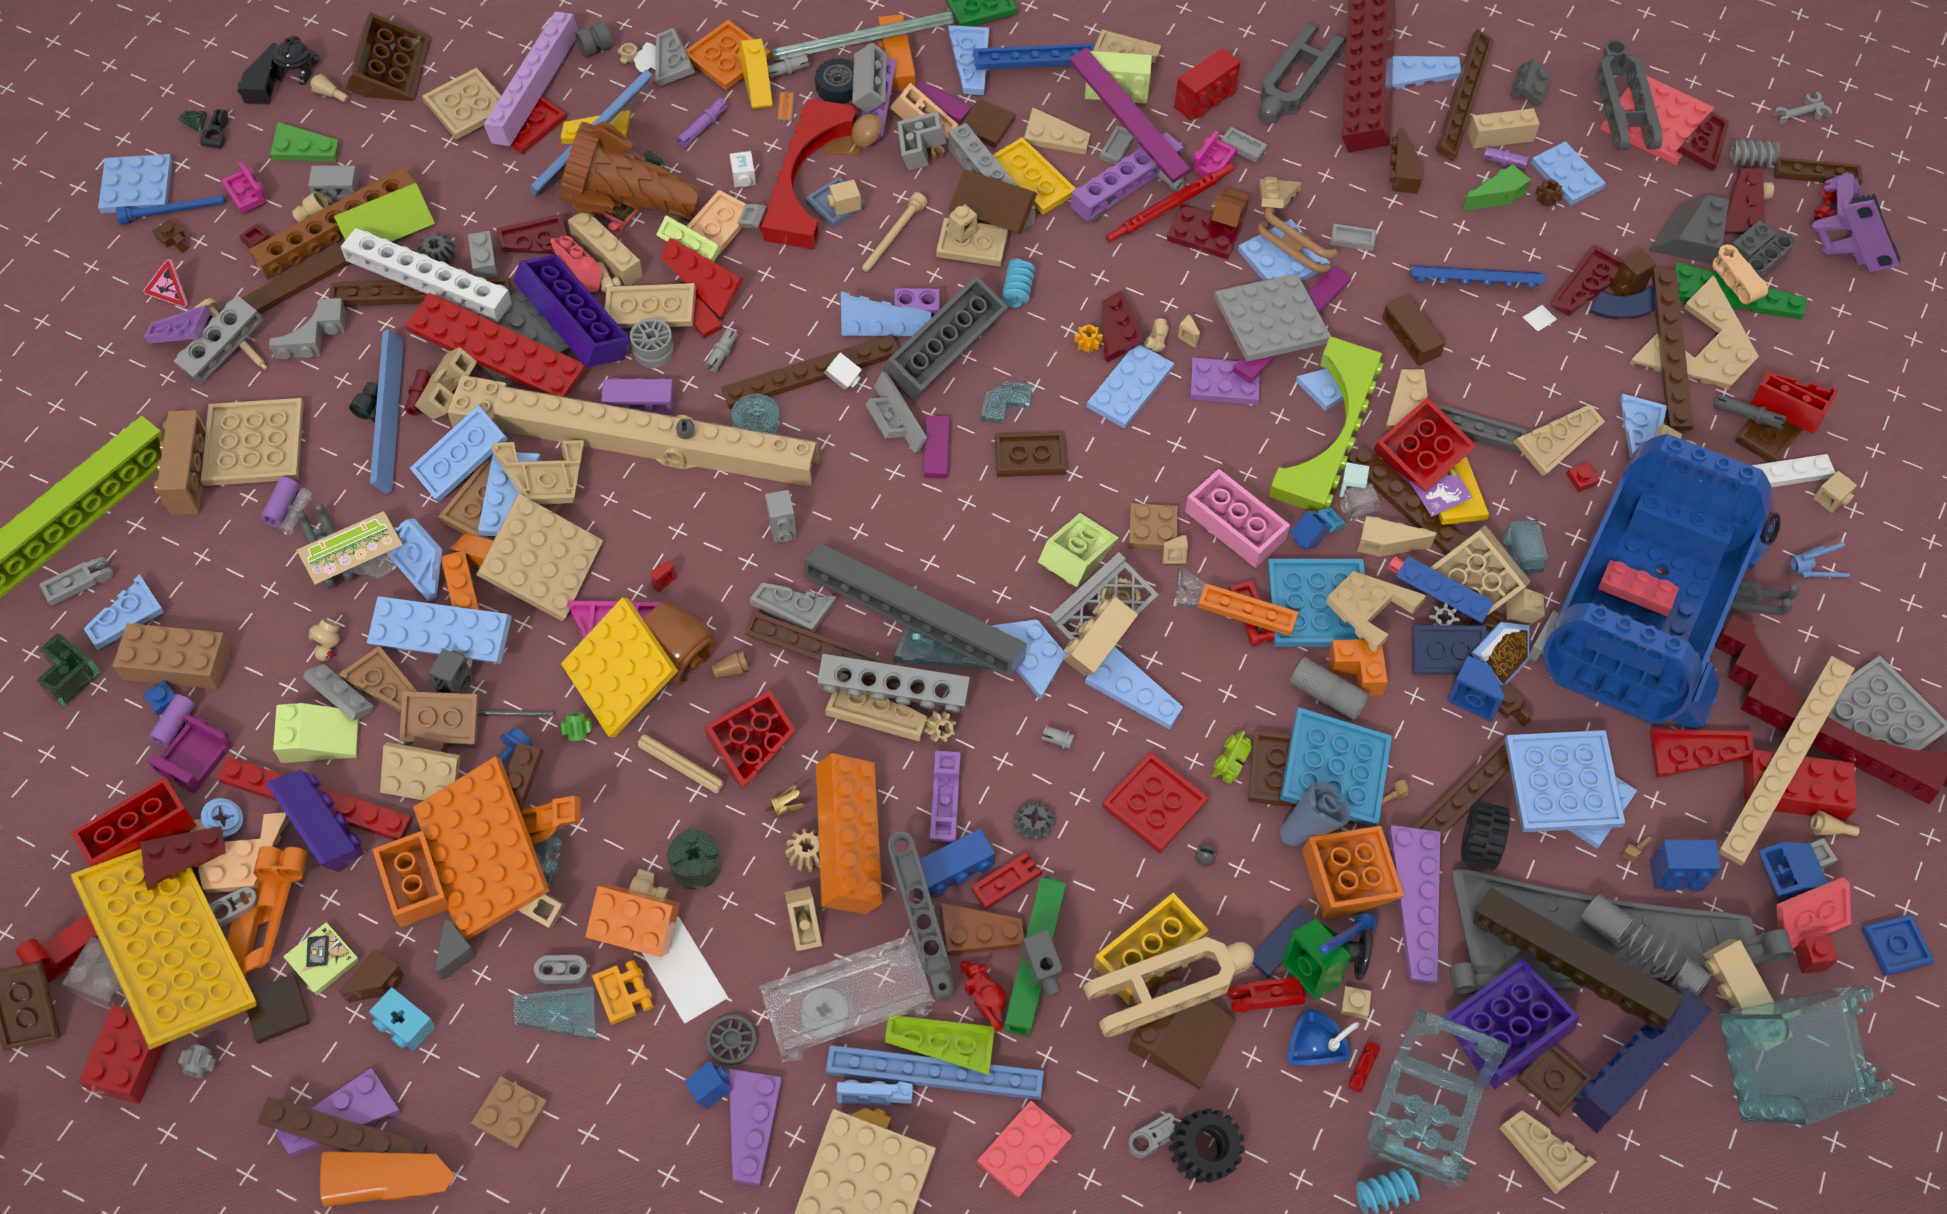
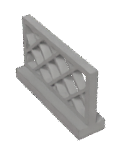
M1118 552L1049 615V623L1071 641L1075 637H1079L1080 633L1069 632L1064 625L1069 620H1080L1081 627L1083 620L1093 618L1094 616H1083V607L1086 604L1103 602L1104 600H1100V592L1104 588H1115L1114 597L1116 598L1118 588L1132 589L1131 601L1122 602L1125 605H1131L1133 611L1134 605H1140L1134 611L1138 615L1159 594L1125 561L1126 558ZM1123 570H1126L1132 576V584H1118V575ZM1115 579V584H1109ZM1135 589H1145L1151 595L1145 601H1134Z

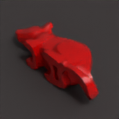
M962 961L961 970L969 978L963 979L967 995L969 997L974 996L976 1000L974 1002L975 1007L983 1018H989L993 1029L996 1032L1003 1029L1002 1011L1006 1005L1004 988L989 977L988 972L985 971L987 967L985 963L978 964L976 962Z

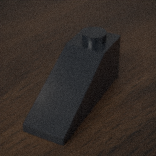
M272 43L247 68L242 75L241 82H238V93L242 96L244 103L270 104L278 75V66L274 63L272 56L274 47L278 46L277 43Z

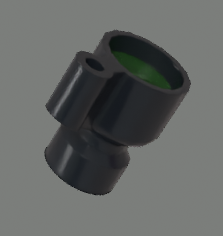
M367 382L363 388V393H358L349 405V410L355 416L365 420L370 419L375 423L377 405L375 400H377L378 385L373 382Z

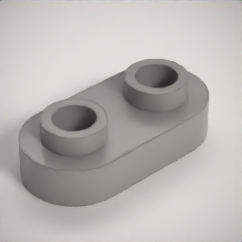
M546 955L536 961L534 973L538 981L543 984H576L586 978L588 966L585 959L579 955ZM549 968L553 969V972L551 974H544L545 970ZM574 968L580 969L577 974H571V970Z

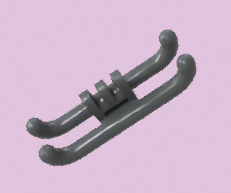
M320 503L315 505V511L323 529L319 528L313 531L306 513L301 510L296 514L308 544L335 533L328 514ZM351 569L342 572V576L346 581L353 579ZM333 577L324 580V584L328 589H332L335 586Z
M1743 580L1742 584L1740 583L1735 595L1736 599L1733 600L1730 609L1785 615L1792 610L1791 600L1799 595V587L1797 584L1792 583L1788 587L1789 591L1761 588L1759 582L1753 581L1750 584V581ZM1763 598L1782 600V606L1762 604L1761 602Z

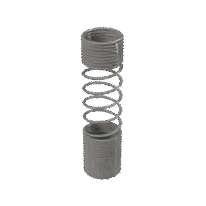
M1601 894L1592 900L1581 916L1583 923L1587 924L1590 928L1592 927L1594 931L1598 932L1601 936L1603 935L1605 939L1609 940L1612 944L1614 943L1616 947L1623 946L1632 938L1627 949V955H1633L1643 947L1639 956V964L1647 962L1655 955L1650 967L1651 972L1658 971L1667 963L1662 974L1663 981L1669 980L1680 970L1672 983V987L1676 991L1681 992L1685 997H1688L1690 1001L1697 997L1711 978V973L1687 958L1670 976L1664 979L1668 967L1678 952L1677 949L1659 967L1653 970L1655 961L1666 941H1663L1648 958L1641 962L1644 951L1654 933H1651L1636 950L1629 953L1643 924H1640L1624 942L1618 945L1634 924L1635 918L1630 917L1628 913L1619 909V907L1608 901Z

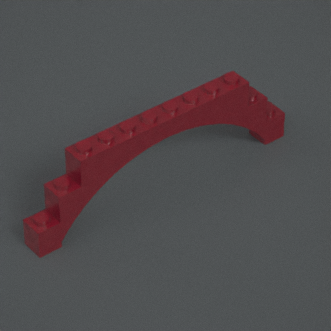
M1733 614L1715 648L1737 658L1727 678L1750 689L1740 710L1787 733L1803 706L1805 699L1781 677L1769 661L1755 634L1754 628L1756 625ZM1828 716L1811 744L1844 762L1854 763V767L1929 805L1940 792L1942 785L1947 787V752L1913 750L1887 744L1855 732Z

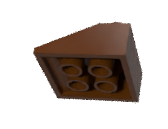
M1167 973L1154 998L1189 985ZM1208 1000L1137 1027L1130 1040L1128 1051L1200 1089L1236 1020Z

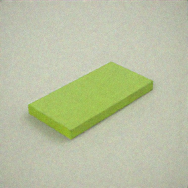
M417 183L333 216L344 240L357 228L392 242L435 224Z

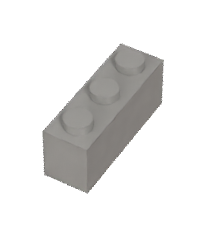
M870 43L854 54L852 103L866 113L885 103L887 53L873 43Z

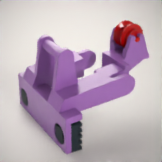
M1848 172L1825 181L1826 185L1821 188L1820 195L1823 197L1825 204L1837 207V215L1817 220L1812 224L1813 230L1818 233L1823 245V253L1825 255L1853 253L1857 264L1867 265L1869 272L1899 267L1900 256L1881 214V208L1876 195L1872 194L1871 197L1867 195L1865 198L1858 180L1854 178L1853 174ZM1827 230H1851V237L1831 242Z

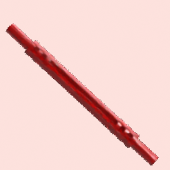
M1229 163L1215 172H1209L1123 222L1121 227L1105 236L1106 240L1111 243L1124 234H1130L1218 183L1219 179L1234 171V166Z

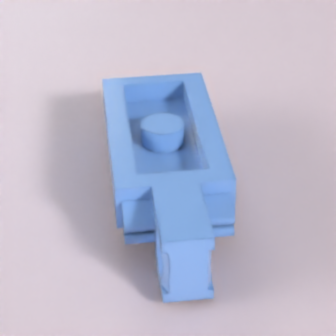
M846 1080L844 1082H837V1102L842 1104L891 1106V1103H911L913 1088L912 1084L900 1081L896 1085H889L882 1081H874L868 1084L859 1083L856 1080Z

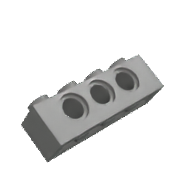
M237 295L233 300L227 302L225 308L217 316L210 320L209 325L201 332L198 339H193L185 349L178 353L174 362L182 371L202 385L264 319L257 310ZM237 320L233 325H230L232 321ZM221 336L218 341L214 342L217 337ZM205 353L203 357L198 358L200 354Z

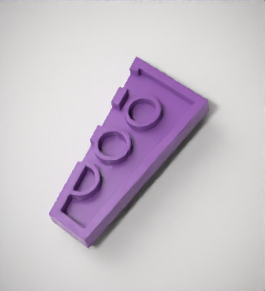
M372 1068L311 1108L312 1110L367 1126L378 1123V1120L387 1116H395L401 1113ZM279 1130L275 1132L291 1157L323 1145L322 1143Z

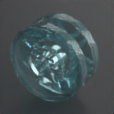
M749 394L740 398L734 404L731 411L733 427L778 434L780 429L779 407L774 400L761 394Z

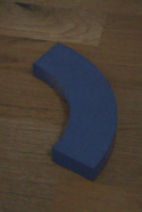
M1653 285L1641 293L1630 296H1614L1600 292L1589 313L1617 320L1618 318L1635 319L1649 315L1655 311Z

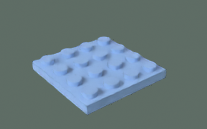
M1606 730L1506 736L1505 744L1522 832L1617 828L1624 826L1625 820Z

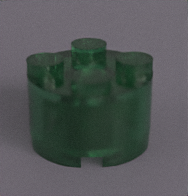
M689 828L675 837L669 845L667 852L669 867L674 880L680 886L686 889H695L703 886L705 888L717 880L721 872V857L718 844L711 835Z

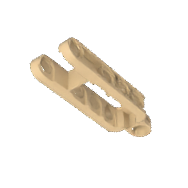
M1205 937L1095 978L1086 983L1083 989L1089 1001L1108 993L1113 995L1130 989L1136 1006L1107 1016L1099 1022L1104 1037L1108 1038L1226 994L1232 977L1248 970L1254 961L1255 955L1252 947L1247 943L1236 942L1225 946L1221 942ZM1204 957L1218 961L1221 967L1218 975L1154 999L1151 998L1144 983L1145 979L1156 975L1161 977L1164 975V972L1180 966L1185 968L1189 963Z

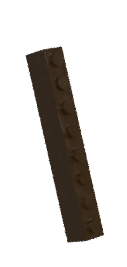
M1493 888L1489 889L1475 909L1473 923L1480 930L1490 932L1500 938L1504 944L1514 946L1523 951L1527 957L1537 959L1546 964L1553 972L1562 973L1569 977L1576 985L1590 989L1599 998L1611 1001L1618 1005L1625 1013L1639 1017L1652 1028H1658L1665 1032L1681 1007L1684 995Z

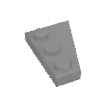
M671 28L656 34L655 82L662 86L695 73L678 32Z
M762 583L751 596L750 605L788 624L814 633L836 604L837 597L828 595L825 598L815 596V592L806 591V594L794 592L788 587Z

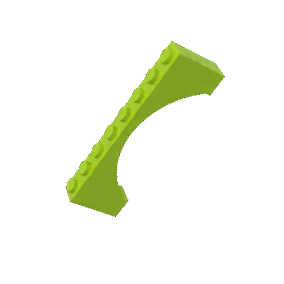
M1331 336L1329 337L1320 366L1328 370L1343 396L1346 413L1345 426L1336 441L1319 456L1297 466L1285 469L1278 467L1271 485L1270 498L1309 511H1316L1317 513L1325 507L1330 508L1334 496L1330 492L1332 488L1337 489L1341 478V475H1338V471L1345 468L1348 456H1345L1346 450H1352L1355 437H1352L1353 432L1359 431L1363 420L1359 418L1360 413H1366L1370 401L1366 399L1368 393L1373 394L1377 383L1373 379L1375 375L1380 376L1384 364L1380 362L1382 353Z

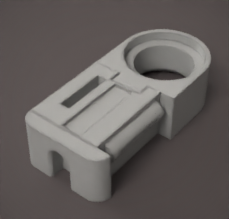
M1167 1113L1134 1132L1129 1139V1152L1136 1158H1145L1158 1151L1162 1145L1171 1141L1169 1139L1170 1135L1176 1131L1173 1129L1176 1125L1173 1114ZM1136 1138H1144L1147 1140L1149 1147L1145 1151H1138L1134 1148L1133 1141Z

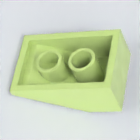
M1079 513L1047 540L1038 562L1049 571L1065 579L1069 584L1078 587L1089 577L1119 537Z
M305 703L277 705L273 750L281 763L357 758L359 719L352 721L340 709Z

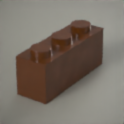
M1409 295L1386 304L1382 319L1418 366L1441 356L1445 345L1442 335L1436 332L1431 321L1423 315L1418 304L1413 302Z

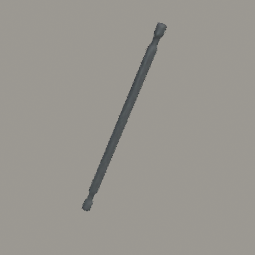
M478 710V715L554 716V711Z

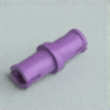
M1487 146L1483 160L1501 163V166L1504 167L1513 164L1515 167L1525 170L1529 156L1511 153V150L1508 149L1503 151Z

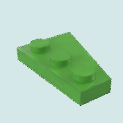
M278 122L270 155L272 160L336 162L340 145L337 139Z

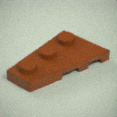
M941 903L947 955L1018 948L1024 939L1021 918Z

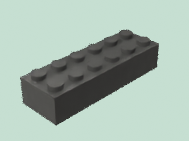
M976 275L887 360L882 370L887 372L890 378L915 400L1001 317L1008 306Z

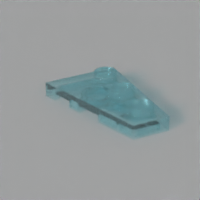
M593 986L513 996L515 1025L597 1041L595 990Z

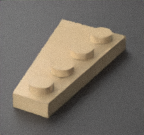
M1589 404L1523 435L1513 442L1538 472L1544 476L1605 421Z
M841 672L838 680L847 682L850 679L848 675ZM837 690V693H832L825 709L826 716L920 742L927 724L925 721L927 716L904 704H896L887 697L886 701L872 699V695L868 694L854 697L847 695V691Z

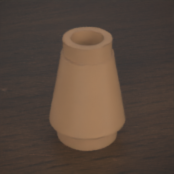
M735 651L711 665L716 679L745 674L744 671L750 670L744 651L739 653Z

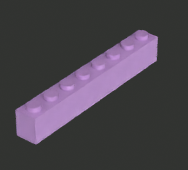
M554 12L488 116L484 126L492 144L511 146L576 40L575 31L579 29L573 14Z

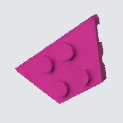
M568 601V606L583 639L618 601ZM662 602L631 603L642 619H644Z

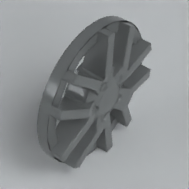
M723 1016L717 1019L707 1032V1049L717 1062L729 1065L745 1062L756 1047L755 1029L747 1019L741 1016ZM734 1020L740 1022L737 1029L732 1028ZM729 1021L728 1029L720 1024ZM745 1024L750 1031L741 1032L743 1025ZM715 1028L723 1032L721 1036L713 1033ZM752 1036V1041H742L743 1037ZM711 1038L719 1041L711 1047ZM722 1046L724 1049L717 1055L714 1051ZM742 1047H750L746 1053L742 1049ZM738 1049L741 1057L735 1059L733 1051ZM729 1052L731 1059H724L723 1057Z

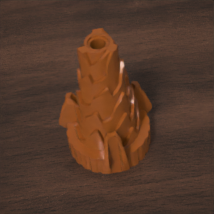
M602 121L596 125L581 122L564 170L559 200L572 204L575 211L584 213L613 211L614 206L622 207V205L641 211H644L646 208L692 219L699 199L700 187L682 181L683 177L668 173L659 165L645 161L643 156L628 152L632 149L633 143L607 122Z

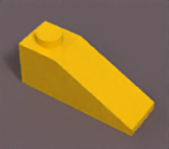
M762 39L741 41L738 55L751 108L772 107L767 59Z

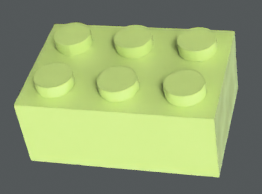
M1090 51L1133 102L1147 103L1152 55ZM1086 82L1085 99L1101 100Z

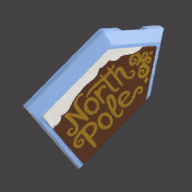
M1500 622L1471 653L1474 658L1481 659L1485 664L1492 667L1501 688L1507 685L1530 660V625Z

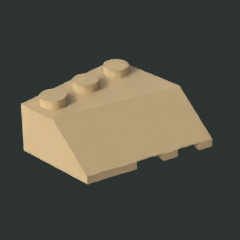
M1486 525L1430 567L1493 601L1494 604L1488 615L1530 583L1529 578Z

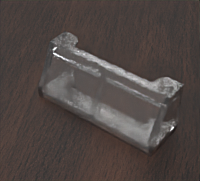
M912 934L759 986L762 1003L782 1062L787 1060L788 1062L797 1061L803 1057L807 1047L906 1013L910 1016H915V1018H922L933 1010V998Z

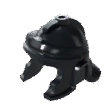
M298 36L286 38L279 46L274 47L272 53L273 61L278 66L277 80H282L284 69L300 68V85H305L309 81L312 74V66L319 61V55L315 51L309 50Z

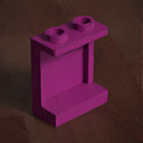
M186 714L183 717L186 725L161 756L153 753L147 762L154 772L195 794L232 748V745L227 738L229 735L219 727L213 729L201 717L196 716L193 718Z

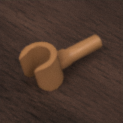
M941 145L931 147V159L936 160V153H939L943 158L944 148Z
M1400 780L1393 784L1395 791L1383 797L1382 805L1395 798H1406L1409 794L1407 781Z
M1647 836L1636 847L1629 843L1622 857L1635 862L1643 848L1652 841V837Z

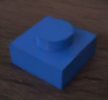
M164 680L143 693V696L158 716L166 710L175 694Z

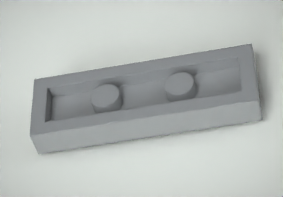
M325 664L305 670L303 679L352 721L372 714L374 706Z

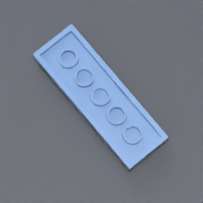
M378 596L367 644L439 655L442 649L448 651L456 650L462 653L466 659L501 664L512 616L504 613Z

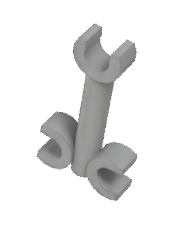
M1815 92L1813 99L1809 94H1806L1803 100L1804 106L1789 110L1778 107L1775 109L1773 116H1782L1778 124L1783 125L1787 123L1788 118L1814 112L1813 116L1817 121H1820L1822 114L1828 119L1832 114V110L1821 101L1822 95L1819 92Z

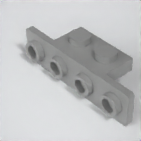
M881 372L874 385L880 398H870L865 405L886 439L905 437L912 451L918 453L927 437L888 373Z

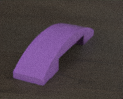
M935 751L930 841H956L960 752Z

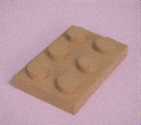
M402 692L399 741L413 742L415 736L450 744H476L479 695Z

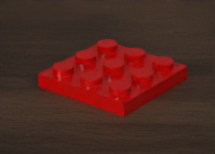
M1150 752L1102 802V807L1157 852L1161 853L1208 803L1209 797Z

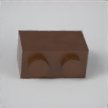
M1642 249L1622 260L1610 289L1616 296H1630L1645 291L1657 263Z

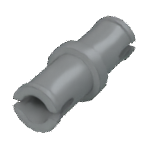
M803 54L791 59L784 58L782 62L767 65L769 78L772 79L786 73L790 75L793 71L809 67L807 55Z
M726 328L719 342L714 344L713 352L704 364L707 369L710 365L712 366L710 371L717 372L724 358L729 356L730 348L738 337L736 331L730 336L733 329Z

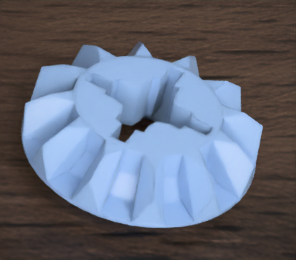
M217 798L209 801L203 807L200 822L203 823L205 829L222 826L223 836L226 838L229 835L235 834L240 829L243 823V814L239 806L233 801ZM219 812L222 817L229 818L225 820L224 826L220 820H215Z

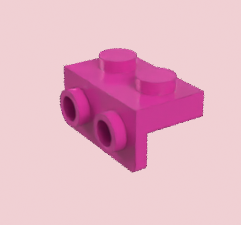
M1215 131L1211 137L1208 136L1205 139L1201 151H1196L1193 157V162L1195 163L1193 172L1204 176L1211 171L1215 172L1232 161L1237 149L1219 141V132Z
M241 161L238 163L241 171L222 179L221 182L242 214L264 204L265 200L262 194L265 191L259 181H254L256 177L250 167L246 168Z

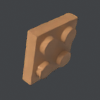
M1131 503L1129 548L1163 550L1165 542L1177 538L1178 506Z
M500 1076L472 1120L471 1125L519 1151L548 1105V1102L544 1098Z

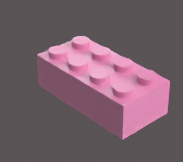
M1220 469L1215 471L1187 497L1185 512L1255 568L1287 539L1290 524Z

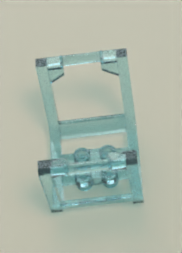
M1417 1008L1390 1067L1364 1146L1363 1155L1372 1159L1377 1156L1442 1182V1187L1451 1191L1466 1183L1471 1166L1462 1163L1461 1160L1482 1094L1505 1057L1508 1043ZM1440 1030H1444L1477 1043L1475 1052L1486 1061L1475 1081L1408 1056L1418 1035L1437 1037ZM1401 1072L1467 1097L1462 1117L1449 1113L1448 1108L1444 1105H1433L1425 1102L1416 1094L1406 1096L1396 1092ZM1391 1102L1404 1106V1111L1408 1115L1414 1116L1418 1114L1414 1123L1410 1119L1399 1121L1387 1116ZM1431 1123L1436 1126L1447 1123L1457 1127L1458 1131L1455 1141L1452 1142L1442 1138L1437 1130L1427 1129ZM1383 1126L1395 1130L1397 1136L1382 1131ZM1411 1138L1421 1142L1423 1147L1430 1151L1440 1148L1450 1152V1157L1444 1155L1439 1160L1404 1146L1405 1140Z

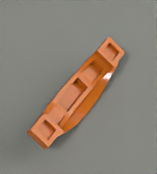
M569 796L552 799L551 803L523 809L521 814L532 844L537 845L547 840L556 829H562L565 825L581 823L580 797Z

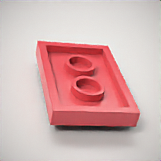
M1610 560L1598 589L1668 617L1679 587L1671 581L1660 580L1645 571H1637L1622 562Z
M1842 877L1776 904L1778 930H1786L1788 932L1792 949L1797 947L1804 938L1824 936L1851 924L1850 882Z
M1030 1101L980 1156L977 1164L1019 1200L1069 1143L1072 1135L1035 1103Z

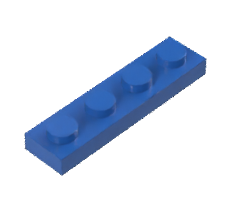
M1409 556L1396 576L1398 580L1443 604L1447 603L1452 609L1456 608L1458 612L1480 624L1484 622L1494 604L1488 598Z

